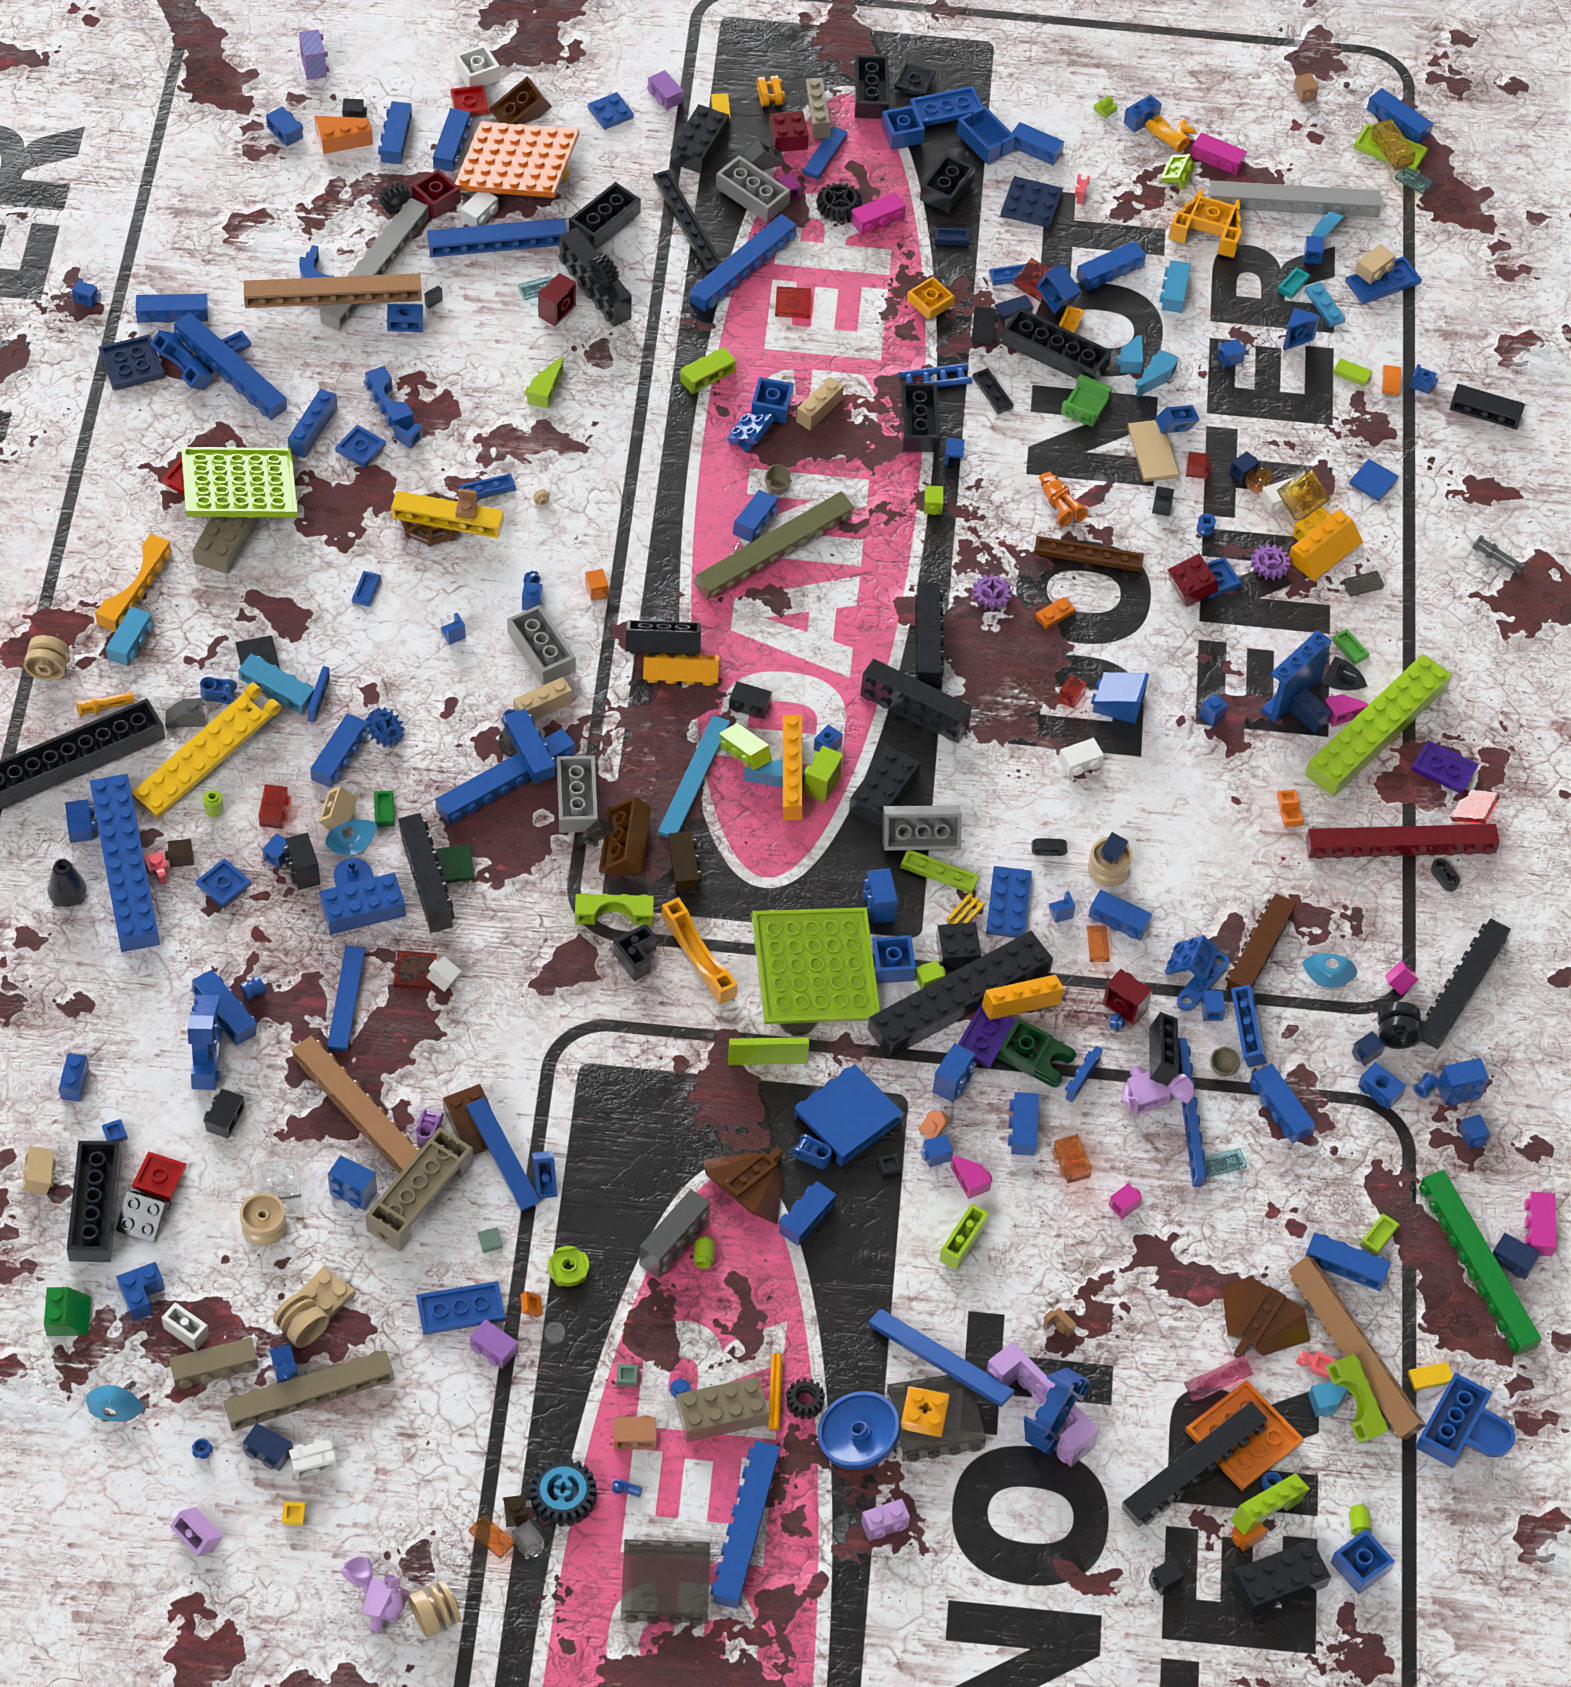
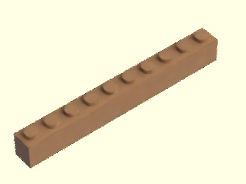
M421 273L243 281L245 308L422 301Z
M309 1036L293 1047V1059L390 1165L401 1174L420 1149L418 1147L415 1148L410 1138L399 1131L398 1125L386 1117L385 1111L374 1104L373 1098L361 1090L360 1084L349 1077L348 1071L343 1066L340 1067L337 1064L336 1058L324 1050L325 1048L319 1040L316 1041L312 1036Z
M1306 1256L1288 1271L1292 1276L1290 1277L1292 1283L1303 1292L1301 1294L1302 1298L1306 1303L1311 1304L1314 1316L1325 1325L1323 1327L1324 1331L1335 1340L1336 1343L1334 1345L1336 1349L1343 1353L1345 1357L1356 1354L1361 1363L1363 1373L1369 1381V1387L1381 1409L1380 1412L1383 1418L1392 1425L1390 1429L1397 1438L1400 1437L1408 1440L1426 1426L1425 1422L1316 1260Z

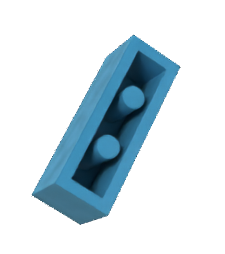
M1170 260L1169 267L1166 266L1164 277H1167V280L1163 279L1162 289L1165 292H1161L1159 300L1162 303L1161 310L1182 313L1191 263Z
M130 607L106 647L107 659L126 666L129 665L131 660L135 659L138 648L143 646L147 633L153 629L154 622H152L151 613Z

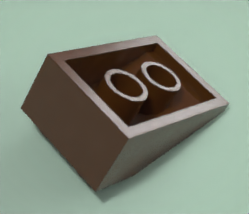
M527 76L489 109L499 123L523 125L540 118L552 105L536 84Z
M480 1084L443 1097V1110L456 1137L473 1147V1155L488 1150L466 1108V1105L483 1097L488 1102Z

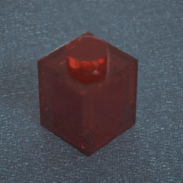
M1188 452L1185 477L1207 479L1208 472H1212L1213 462L1210 461V454Z
M1070 675L1059 691L1058 701L1074 709L1085 695L1087 683Z

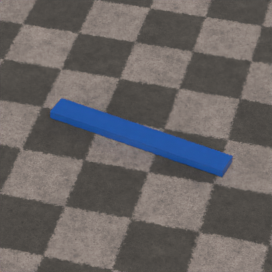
M880 1309L869 1320L868 1326L999 1407H1002L1014 1395L1012 1388L883 1309Z

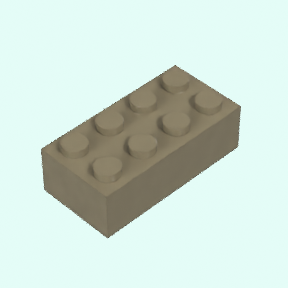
M258 517L211 518L193 548L194 563L228 574L259 521Z
M759 1376L677 1394L676 1406L686 1442L768 1425L769 1412Z

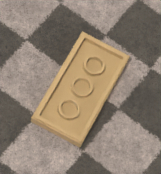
M1156 420L1128 423V432L1143 482L1178 478L1179 473L1167 433L1161 434Z

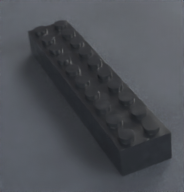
M148 698L0 760V809L165 739L164 725Z
M1030 930L870 1016L867 1030L888 1058H891L976 1012L983 1002L985 990L1034 980L1050 972L1053 957Z

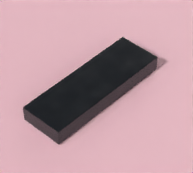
M989 368L973 373L972 378L997 414L1013 409L1014 404Z

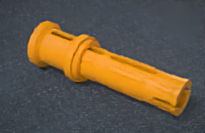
M132 691L101 699L93 697L88 701H76V708L79 718H81L83 715L90 713L98 714L100 710L135 703V698Z

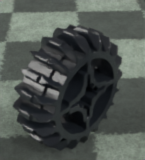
M835 182L832 185L827 184L826 187H822L817 195V211H819L820 216H824L825 220L830 219L831 222L837 221L839 223V221H843L845 223L846 220L851 221V210L862 206L861 194H859L858 189H854V186L849 187L848 183L845 185L841 182L839 184Z

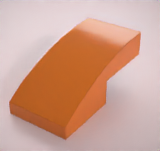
M1383 365L1382 393L1400 395L1401 367Z
M1296 790L1277 791V800L1284 827L1303 826L1304 819L1299 808L1300 801Z

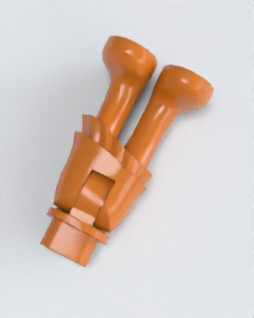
M1047 472L1039 476L1049 504H1051L1052 508L1057 507L1059 510L1057 523L1060 527L1070 524L1073 518L1075 521L1080 522L1088 516V509L1070 495L1069 487L1064 485L1056 475L1053 476L1051 472Z

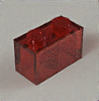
M265 784L258 814L260 827L283 828V823L288 820V810L286 809L287 806L291 805L292 795L288 793V787Z

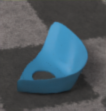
M1328 212L1315 226L1311 236L1325 238L1345 216L1335 212Z
M360 819L342 823L328 833L325 844L332 851L341 855L351 856L359 854L371 843L377 830V824L373 821ZM345 827L353 829V835L349 838L342 836V830Z
M1318 953L1303 961L1306 973L1313 981L1323 987H1341L1352 981L1357 975V969L1353 962L1337 954ZM1330 958L1336 959L1338 967L1334 969L1329 968L1326 965V961Z
M103 1385L91 1390L86 1395L89 1412L100 1419L126 1422L132 1420L144 1410L143 1404L136 1396L119 1386ZM105 1408L113 1409L116 1415L109 1417L104 1414L103 1410Z

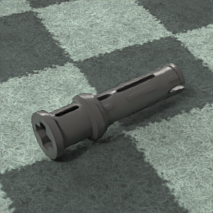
M1483 535L1478 537L1472 549H1478L1484 553L1485 557L1494 558L1518 575H1521L1522 570L1526 567V565L1498 549L1497 544H1492L1485 540Z

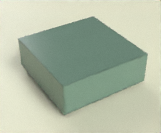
M497 1227L478 1232L483 1253L503 1248Z
M617 1364L616 1386L637 1387L638 1365Z

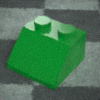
M47 1287L44 1314L46 1336H89L91 1296L69 1287Z

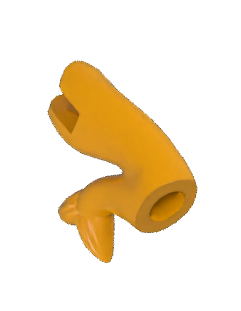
M1160 115L1154 116L1153 120L1150 119L1145 123L1146 128L1155 137L1168 144L1177 153L1182 152L1189 144L1190 138L1185 134L1197 133L1192 126L1187 125L1185 118L1180 120L1175 132Z

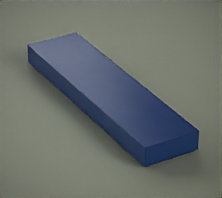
M832 126L830 138L823 139L803 169V174L818 180L846 139L848 132Z

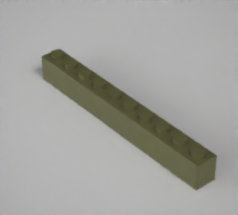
M840 491L698 573L694 584L706 600L711 597L715 598L726 588L731 589L738 581H744L752 573L762 571L769 563L777 562L781 556L789 555L795 548L805 546L812 538L820 537L824 531L834 529L842 521H848L852 517L854 506L845 494Z

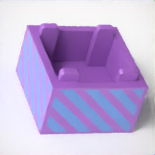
M319 29L299 32L300 54L307 80L327 77L326 72H329V66H326L325 57H328V52L324 51L322 44L324 38L323 34H320Z

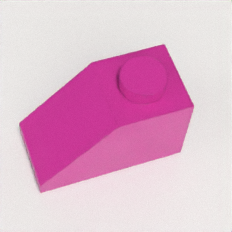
M1344 694L1329 696L1324 702V705L1332 711L1329 721L1332 727L1352 721L1368 706L1366 702Z
M958 1156L951 1158L950 1168L968 1199L990 1191L991 1182L993 1181L989 1171L985 1170L982 1164Z

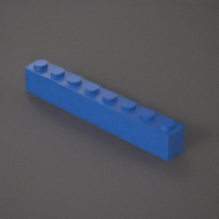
M780 214L691 288L689 302L704 312L713 308L720 299L725 298L733 288H737L744 279L749 278L752 272L756 269L758 270L764 262L770 260L777 251L782 250L789 241H793L797 235V224Z
M565 218L435 229L427 230V242L430 258L559 246L560 235L566 233L567 228Z
M191 312L174 323L175 337L183 341L190 351L198 354L201 361H206L215 373L220 374L223 380L228 384L230 383L238 394H242L251 405L257 407L263 416H267L272 420L287 409V398Z
M563 728L542 739V742L548 745L549 755L551 758L554 757L556 763L558 756L575 755V743ZM517 753L436 798V810L445 822L450 825L453 822L460 821L462 817L476 812L480 807L492 803L496 798L508 794L514 788L523 786L531 777Z
M755 1440L754 1448H749L747 1460H750L749 1466H744L742 1479H745L743 1486L739 1485L737 1498H740L739 1503L733 1506L731 1517H734L733 1524H728L726 1536H729L728 1543H723L721 1555L724 1558L722 1563L718 1562L715 1575H719L718 1580L713 1582L710 1594L713 1595V1603L735 1609L739 1607L777 1466L780 1446Z

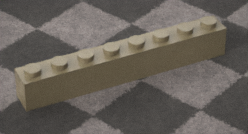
M374 1351L368 1356L362 1358L355 1357L343 1364L336 1363L329 1368L313 1370L301 1377L294 1376L285 1382H275L268 1387L252 1389L240 1396H230L227 1400H224L225 1411L231 1430L236 1431L256 1423L394 1381V1371L387 1351Z

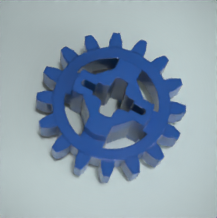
M378 707L368 714L369 716L365 719L367 723L364 725L366 728H369L366 733L372 735L371 740H377V745L382 743L383 747L387 745L392 747L401 741V738L404 736L402 732L405 728L401 726L403 721H398L397 719L399 715H393V710L387 712L386 707L382 710Z

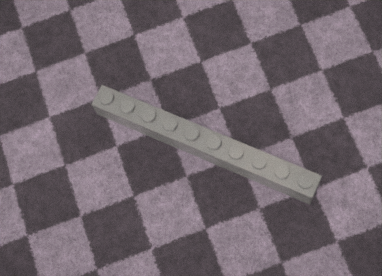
M1211 181L1209 198L1235 205L1238 199L1240 209L1315 214L1335 212L1348 216L1379 217L1381 209L1380 190Z
M412 198L407 203H404L400 212L393 217L389 226L387 225L384 228L381 236L376 238L373 246L367 249L365 256L357 262L356 267L347 276L384 275L429 218V206ZM360 304L323 305L319 311L321 323L340 331Z

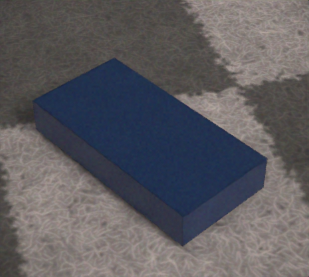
M935 227V244L969 246V229Z
M1027 295L995 304L996 311H999L1001 320L1012 318L1019 307L1028 312L1033 311L1034 308Z

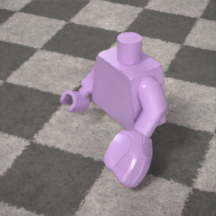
M1134 1066L1129 1070L1132 1077L1128 1078L1127 1085L1123 1088L1122 1102L1127 1106V1111H1130L1132 1108L1134 1115L1169 1104L1171 1094L1187 1104L1190 1103L1194 1096V1085L1185 1074H1180L1174 1077L1166 1086L1151 1080L1150 1071L1143 1073L1140 1066Z
M355 1556L347 1560L341 1573L350 1583L362 1586L365 1594L362 1611L364 1614L372 1617L368 1629L380 1633L384 1621L393 1624L397 1622L411 1591L399 1587L401 1581L394 1575L384 1577V1582L372 1579V1565L368 1557Z

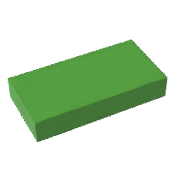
M1348 629L1332 637V641L1353 665L1369 658L1367 650Z

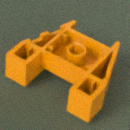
M1201 189L1192 201L1187 202L1182 210L1176 212L1171 223L1168 239L1185 244L1191 228L1221 237L1217 253L1234 258L1241 237L1239 200H1236L1235 205L1204 197V190Z

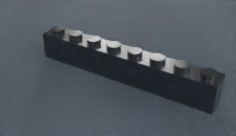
M1491 918L1487 924H1482L1478 931L1479 937H1474L1469 946L1471 950L1465 951L1461 958L1462 964H1457L1452 973L1454 977L1452 979L1448 978L1443 987L1445 991L1443 993L1439 992L1435 999L1437 1004L1435 1007L1431 1006L1426 1014L1428 1017L1426 1021H1421L1422 1042L1437 1050L1440 1048L1508 939L1511 928Z
M1250 1401L1122 1502V1510L1138 1528L1143 1524L1145 1526L1154 1520V1515L1158 1512H1165L1171 1506L1170 1503L1173 1500H1179L1187 1493V1489L1191 1486L1196 1487L1199 1485L1206 1474H1213L1219 1468L1221 1462L1224 1460L1227 1462L1235 1455L1234 1452L1239 1448H1246L1254 1436H1261L1267 1430V1417Z

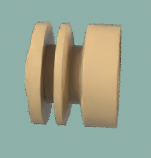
M304 1291L288 1298L277 1309L273 1317V1322L276 1326L280 1327L282 1332L287 1333V1338L297 1348L305 1347L314 1342L325 1331L330 1322L328 1315L320 1307H316V1302Z
M443 1580L437 1582V1589L434 1585L429 1586V1597H427L423 1590H419L408 1597L416 1622L427 1638L440 1632V1620L447 1628L451 1627L450 1618L455 1624L461 1622L456 1598Z

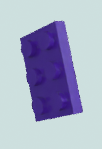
M1427 740L1411 771L1463 794L1479 764Z
M980 1004L958 1045L974 1052L975 1062L991 1068L1016 1019L1006 1016L989 1020L982 1008V1004Z

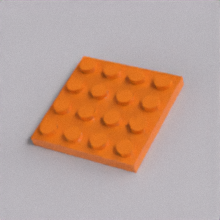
M1247 1380L1185 1429V1432L1198 1443L1250 1401L1267 1417V1430L1261 1436H1254L1246 1448H1239L1234 1452L1235 1455L1227 1462L1224 1460L1219 1464L1223 1472L1242 1492L1304 1442V1438Z

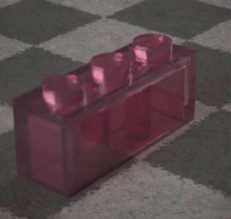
M1244 1355L1184 1382V1385L1193 1402L1247 1378L1254 1373Z

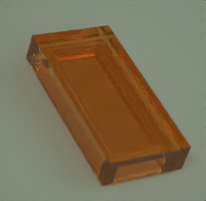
M1106 925L1087 926L1090 962H1109Z
M485 1515L469 1529V1533L499 1559L515 1545V1541Z

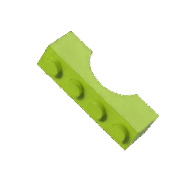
M576 894L575 924L595 925L597 919L603 914L619 912L626 915L631 920L633 926H641L645 923L648 926H653L654 896Z
M1351 1354L1325 1365L1333 1385H1339L1348 1389L1356 1401L1357 1412L1350 1425L1358 1443L1388 1432L1386 1420L1379 1410L1378 1402L1373 1396L1369 1387V1381L1363 1373L1361 1363L1356 1354Z
M1294 1473L1241 1504L1230 1520L1245 1536L1258 1528L1277 1510L1284 1508L1287 1511L1299 1504L1310 1488Z

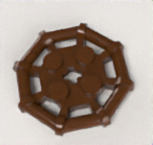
M433 490V492L423 494L428 497L443 498L445 500L458 502L457 498L453 499L446 495L440 494L437 492V490ZM400 520L405 531V537L427 544L428 547L446 541H454L459 532L418 523L411 527L409 522ZM441 532L445 533L443 535L433 537V534Z

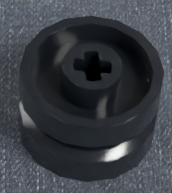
M1399 1001L1389 1003L1379 1009L1377 1014L1378 1035L1386 1047L1406 1049L1417 1045L1421 1041V1013L1416 1005Z

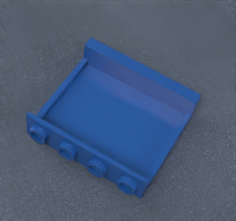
M1319 630L1315 631L1271 672L1270 675L1279 681L1276 695L1262 707L1261 713L1272 721L1277 722L1290 709L1292 698L1305 688L1310 691L1322 679L1332 642L1330 638Z
M854 1064L850 1068H845L835 1079H830L823 1088L815 1090L807 1100L800 1101L795 1106L794 1119L797 1120L800 1117L825 1144L829 1145L831 1150L837 1155L836 1162L842 1167L901 1123L903 1112Z

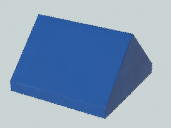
M1294 308L1288 323L1283 350L1285 351L1315 340L1320 319L1319 315Z

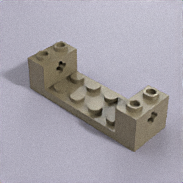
M439 1127L366 1214L367 1231L400 1252L412 1238L411 1225L454 1174L462 1177L473 1164V1147Z

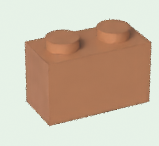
M643 1415L637 1418H630L629 1416L614 1418V1450L656 1449V1417Z

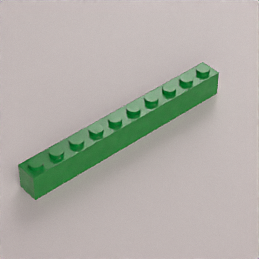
M1445 1170L1423 1177L1419 1186L1420 1193L1428 1201L1430 1211L1436 1215L1441 1230L1447 1234L1450 1246L1455 1248L1459 1262L1464 1264L1467 1269L1469 1279L1475 1283L1478 1295L1487 1304L1489 1314L1495 1318L1497 1328L1504 1334L1509 1349L1513 1350L1515 1355L1518 1356L1538 1348L1542 1339Z

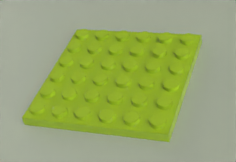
M182 447L186 517L297 518L298 511L291 448Z
M867 907L752 911L751 917L764 1024L868 1021L870 1016L880 1011Z

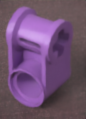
M423 1108L416 1129L417 1145L420 1148L441 1127L444 1115L442 1112L437 1114Z

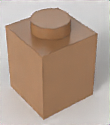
M1309 73L1296 76L1293 88L1300 102L1316 99L1319 87L1313 75Z

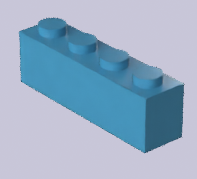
M250 654L238 669L241 681L247 684L254 682L262 689L264 694L301 715L308 708L314 692L313 687L308 683H302L297 680L294 675L281 671L278 666L267 663L262 657Z

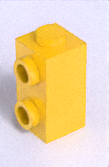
M1317 506L1295 524L1292 536L1300 541L1330 517V513Z

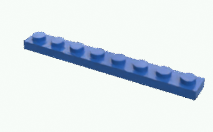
M1179 1038V1070L1177 1073L1178 1075L1185 1074L1193 1082L1195 1091V1080H1192L1193 1064L1190 1063L1189 1059L1191 1048L1187 1044V1038ZM1193 1096L1190 1103L1186 1104L1182 1101L1181 1103L1192 1186L1201 1187L1204 1179L1207 1178V1168L1204 1167L1203 1163L1205 1152L1201 1149L1202 1132H1199L1200 1116L1197 1115L1196 1111L1198 1100L1197 1097Z

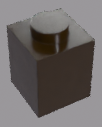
M191 839L168 841V849H165V859L170 861L171 868L194 865Z
M525 1495L503 1497L506 1527L528 1525Z

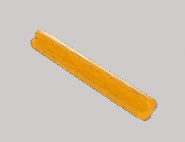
M773 1353L771 1355L769 1431H779L783 1359L781 1353Z

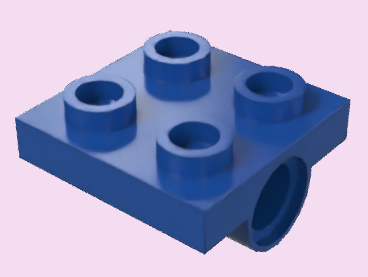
M744 414L732 429L727 440L730 444H738L741 449L750 451L754 444L759 442L774 419L771 414Z

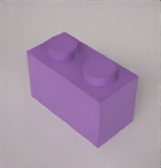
M665 70L648 78L647 90L657 99L659 105L668 110L683 103V89Z
M486 1319L470 1336L471 1349L476 1354L485 1356L491 1365L499 1366L501 1369L518 1353V1342Z

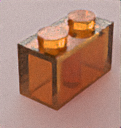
M1078 1134L1055 1140L1052 1155L1055 1161L1058 1160L1060 1174L1062 1177H1065L1067 1183L1090 1178L1092 1166Z

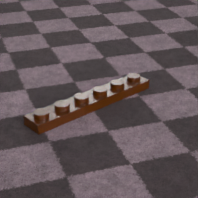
M1042 536L1036 537L1034 554L1136 572L1142 571L1144 559L1143 553Z

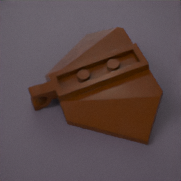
M778 1146L768 1155L762 1151L760 1154L752 1152L703 1160L707 1177L750 1213L777 1224L783 1176L777 1168V1162L781 1160L782 1157L780 1155L783 1154V1151Z
M1251 1276L1222 1287L1227 1335L1241 1340L1234 1351V1356L1242 1359L1248 1346L1254 1348L1262 1356H1266L1311 1341L1305 1309L1286 1298L1287 1296L1271 1286H1266Z

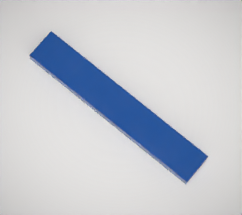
M345 946L327 1045L328 1050L348 1052L365 947Z
M485 1097L466 1105L520 1211H525L539 1204L540 1200Z

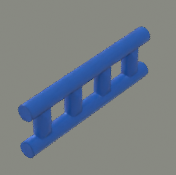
M968 363L898 372L899 379L905 378L906 383H914L912 377L923 376L924 382L922 383H937V388L972 384V377H965L964 371L969 369ZM957 372L958 378L948 379L947 373ZM940 374L941 380L931 381L930 375Z

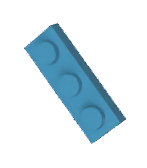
M1321 282L1305 287L1304 292L1329 328L1345 323L1344 315Z

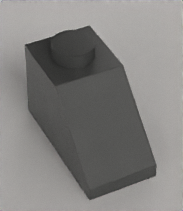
M757 140L744 152L747 161L760 170L786 164L779 150L761 140Z
M202 698L182 699L168 708L165 719L166 728L204 727Z

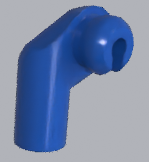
M617 1479L612 1483L611 1489L615 1494L624 1492L636 1497L641 1495L642 1487L622 1479Z

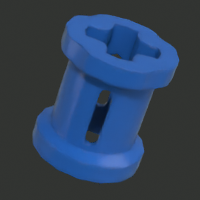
M1426 1072L1423 1075V1079L1413 1086V1090L1421 1098H1427L1433 1087L1435 1088L1439 1085V1080L1432 1073Z

